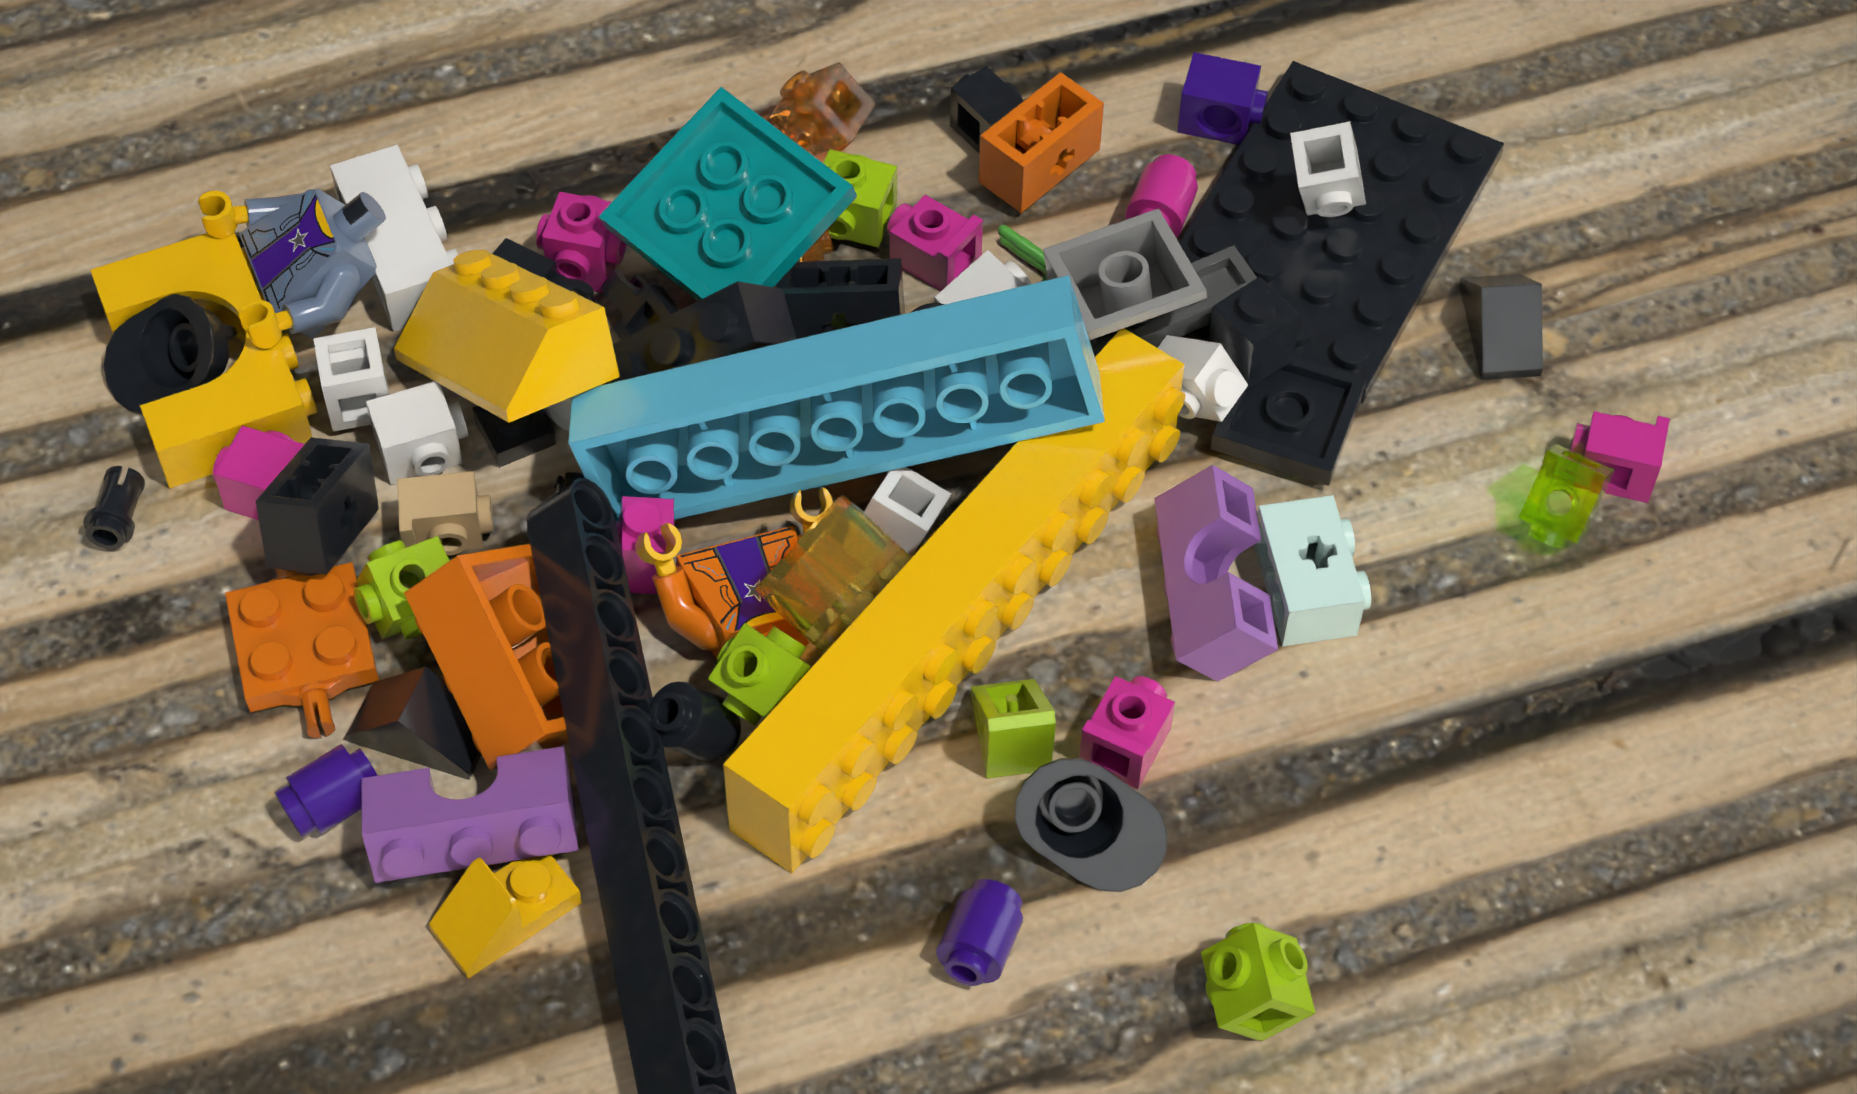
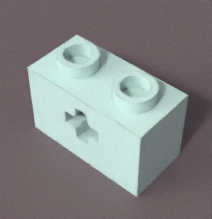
M1334 495L1260 505L1257 517L1261 541L1256 543L1254 548L1267 594L1270 595L1272 612L1282 647L1357 636L1363 610L1369 609L1371 606V590L1366 573L1364 571H1356L1352 558L1355 553L1353 528L1348 518L1340 519Z

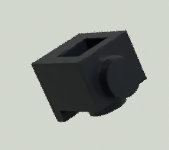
M985 66L975 73L966 74L951 87L950 127L980 154V135L1024 100L1013 84L1007 81L1004 82L990 68Z

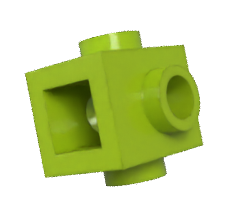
M829 149L823 164L853 185L857 197L823 234L834 239H846L879 248L889 220L897 206V166L872 160L863 155H852Z
M438 536L407 548L403 541L392 542L368 555L369 562L365 564L356 580L358 587L354 588V597L362 618L367 624L375 623L382 639L402 632L405 639H412L423 635L417 627L415 615L404 592L449 562V558Z
M744 623L737 635L729 639L720 650L717 665L708 680L729 693L722 705L756 726L761 716L766 718L812 666L800 659L807 647L780 629L773 626L767 636Z
M1245 923L1233 927L1226 933L1225 939L1201 951L1207 977L1206 993L1214 1007L1218 1028L1264 1041L1316 1014L1306 977L1308 969L1307 959L1298 944L1297 938L1267 928L1261 923Z

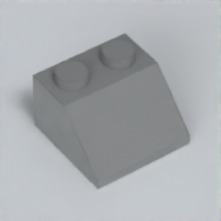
M1159 208L1043 249L1047 280L1070 276L1089 340L1207 299L1206 288Z

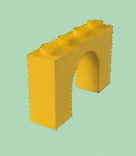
M235 232L224 239L214 238L208 233L201 234L90 269L112 333L127 319L155 304L160 299L172 294L190 296L202 308L212 311L221 319L223 324L235 327L238 334L236 338L244 343L239 358L229 370L218 378L201 386L140 405L169 489L212 475L217 455L223 447H230L242 425L263 432L270 430L278 431L303 444L312 437L307 416L318 412L306 378L294 381L290 370L299 368V364L288 333L282 334L280 341L272 348L263 349L252 343L248 331L244 330L238 315L240 308L247 302L253 300L265 301L262 291L258 292L255 284L258 280L245 247H240Z

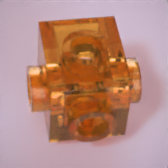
M838 62L812 73L802 70L792 76L781 88L780 95L783 98L769 117L786 136L815 156L829 151V149L842 151L856 138L859 128L876 103L843 65Z

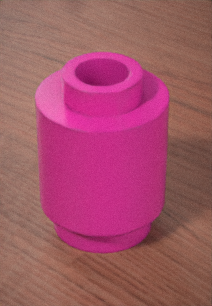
M1171 154L1160 155L1153 162L1147 164L1141 173L1125 212L1126 220L1159 208L1177 238L1182 231L1198 191L1194 167L1184 158Z

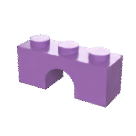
M1211 465L1155 497L1154 500L1158 522L1156 535L1161 546L1165 575L1163 587L1168 599L1172 627V649L1178 662L1218 682L1277 651L1278 645L1270 595L1228 572L1232 562L1241 552L1261 541L1253 488L1218 467Z
M564 746L497 757V777L494 783L484 792L466 799H448L436 794L429 768L362 778V837L375 883L466 869L478 857H481L487 865L578 851L575 797Z

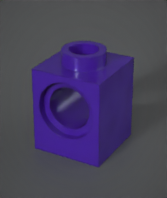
M1193 52L1181 95L1177 133L1240 145L1249 131L1250 124H1261L1263 109L1267 102L1268 91L1258 89L1261 65Z

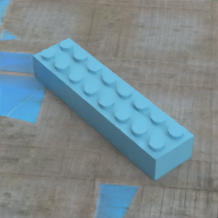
M1067 275L597 386L572 397L568 444L584 477L596 483L606 494L611 503L615 521L619 520L622 496L674 499L675 520L794 493L798 490L803 491L1105 422L1099 369L1070 276Z

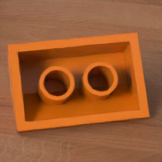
M530 544L457 555L404 592L415 615L417 627L425 636L443 673L444 682L448 690L453 694L472 733L473 742L478 751L483 755L489 770L497 769V757L555 748L569 742Z

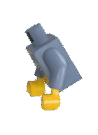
M309 189L304 193L280 197L245 199L244 206H233L229 196L218 190L203 193L198 199L201 212L208 215L201 218L206 232L217 239L229 237L235 232L238 224L246 223L247 228L239 235L265 301L253 300L247 302L240 308L238 315L243 329L248 331L252 343L257 347L263 349L272 348L280 341L282 330L286 329L291 334L300 332L313 339L328 324L339 322L345 317L356 294L375 275L377 265L365 237L386 220V216L378 202L368 193H359L346 205L319 189Z

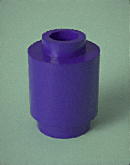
M340 744L285 777L288 784L274 793L302 838L316 829L321 835L362 810V778L378 775L360 748L349 754L345 747Z
M979 879L972 883L970 889L960 894L936 949L939 961L952 979L964 985L978 986L982 983L994 982L1000 978L1023 923V915L1020 911L1023 903L1015 890L996 880Z

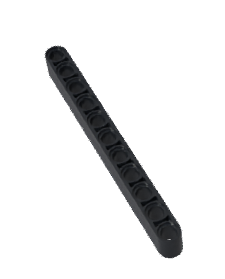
M578 478L529 511L527 531L637 1093L737 1094L660 730L653 726L650 718V710L654 701L614 512L606 494L596 483L586 478Z

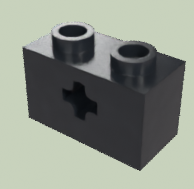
M901 258L796 262L776 285V288L783 289L797 339L905 314Z
M311 437L258 497L256 507L267 568L290 570L305 576L327 575L379 510L369 443Z

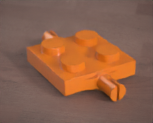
M353 562L333 566L327 575L305 576L290 570L275 569L276 579L225 592L244 697L250 713L280 705L303 706L307 734L313 738H321L318 715H320L325 736H329L335 731L329 699L334 698L349 688L379 681L368 625L362 618L354 597V588L358 586Z

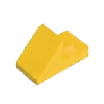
M552 855L512 861L495 873L491 871L481 857H478L470 864L429 922V927L469 979L582 903L580 890Z

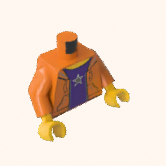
M824 487L819 489L821 510L817 516H810L803 511L801 506V490H798L790 500L791 514L796 521L803 524V534L798 536L794 526L677 555L681 549L682 539L680 532L672 524L665 523L661 525V534L666 542V550L663 554L654 551L647 532L641 533L636 540V553L644 562L655 565L657 573L653 575L652 579L669 627L701 650H710L716 660L725 643L737 635L744 623L765 636L775 626L802 645H808L811 624L816 623L823 617L833 581L829 534L822 532V521L829 516L833 505V500L828 490ZM677 555L676 566H675L673 557H675V556Z

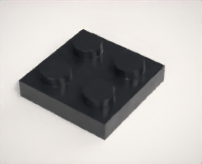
M1294 356L1292 362L1250 389L1244 390L1224 420L1217 422L1212 435L1210 449L1329 486L1363 398L1368 378Z

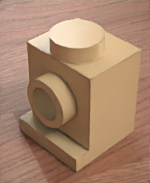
M474 471L397 479L399 531L401 540L406 548L436 536L439 537L447 555L458 554L464 550L484 548L483 534L494 533L493 510L490 495H478Z

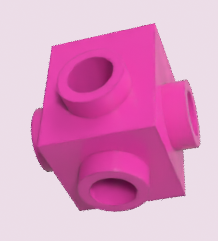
M559 191L551 214L544 213L539 221L536 234L537 248L543 249L544 256L556 262L558 274L569 279L584 281L595 292L603 293L601 290L602 284L615 269L616 264H621L627 244L604 227L598 217L610 205L611 201L602 200L591 195L580 196Z

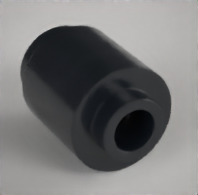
M680 681L672 682L662 687L653 697L654 702L650 710L651 722L656 729L660 730L664 747L704 761L725 756L734 749L741 734L739 716L722 705L725 698Z

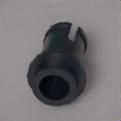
M113 466L107 469L96 506L86 512L83 520L86 537L98 547L117 549L133 536L135 525L131 519L146 483L144 477L132 468H128L123 486L118 484L122 473V466Z

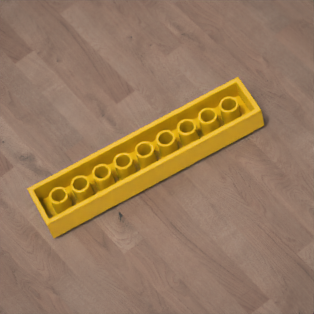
M1124 328L1116 333L1095 356L1100 374L1105 422L1018 441L723 764L729 831L791 874L807 856L814 859L825 850L834 835L835 824L849 808L857 811L867 802L875 789L878 775L890 762L895 765L899 764L908 755L916 741L917 731L930 716L937 719L945 713L956 695L957 685L969 672L977 674L986 666L994 653L996 641L1008 627L1016 630L1023 624L1032 610L1034 598L1046 584L1053 587L1063 578L1070 566L1073 553L1083 542L1090 545L1099 537L1108 521L1109 512L1119 501L1127 503L1135 496L1144 480L1145 471L1155 460L1164 462L1173 452L1180 438V430L1176 428L1177 417L1185 401V393L1181 391L1184 363Z

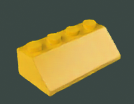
M471 250L461 253L453 259L454 264L432 273L394 347L396 360L508 423L620 377L603 306L550 282L544 277L531 273L514 263L491 254L487 250Z

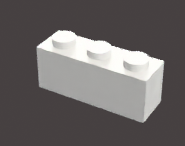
M397 144L330 165L338 201L346 205L359 193L365 192L378 202L385 213L386 220L368 234L365 239L377 265L375 275L371 278V281L393 332L402 330L406 326L432 273L454 264L453 259L458 255L456 249L445 251L442 241L447 240L446 230L437 207L426 208L423 199L428 198V192L420 168L417 164L407 166Z

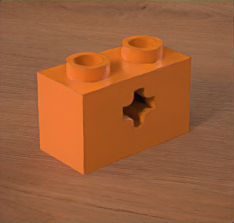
M1060 72L980 135L978 182L1020 213L1024 212L1100 150L1104 102Z

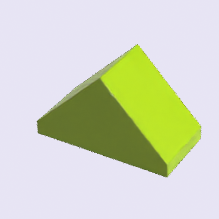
M1035 679L970 687L986 779L1033 773L1040 766L1053 761L1056 727L1055 710Z

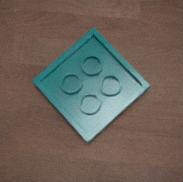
M720 87L598 217L606 229L699 301L737 281L774 287L855 200L857 195L853 185L723 87Z

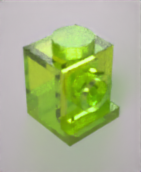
M1556 444L1546 451L1541 468L1518 518L1531 523L1528 534L1531 537L1547 545L1563 548L1566 540L1578 544L1585 537L1615 470ZM1562 491L1570 497L1571 508L1569 512L1558 513L1551 508L1549 499L1552 492Z

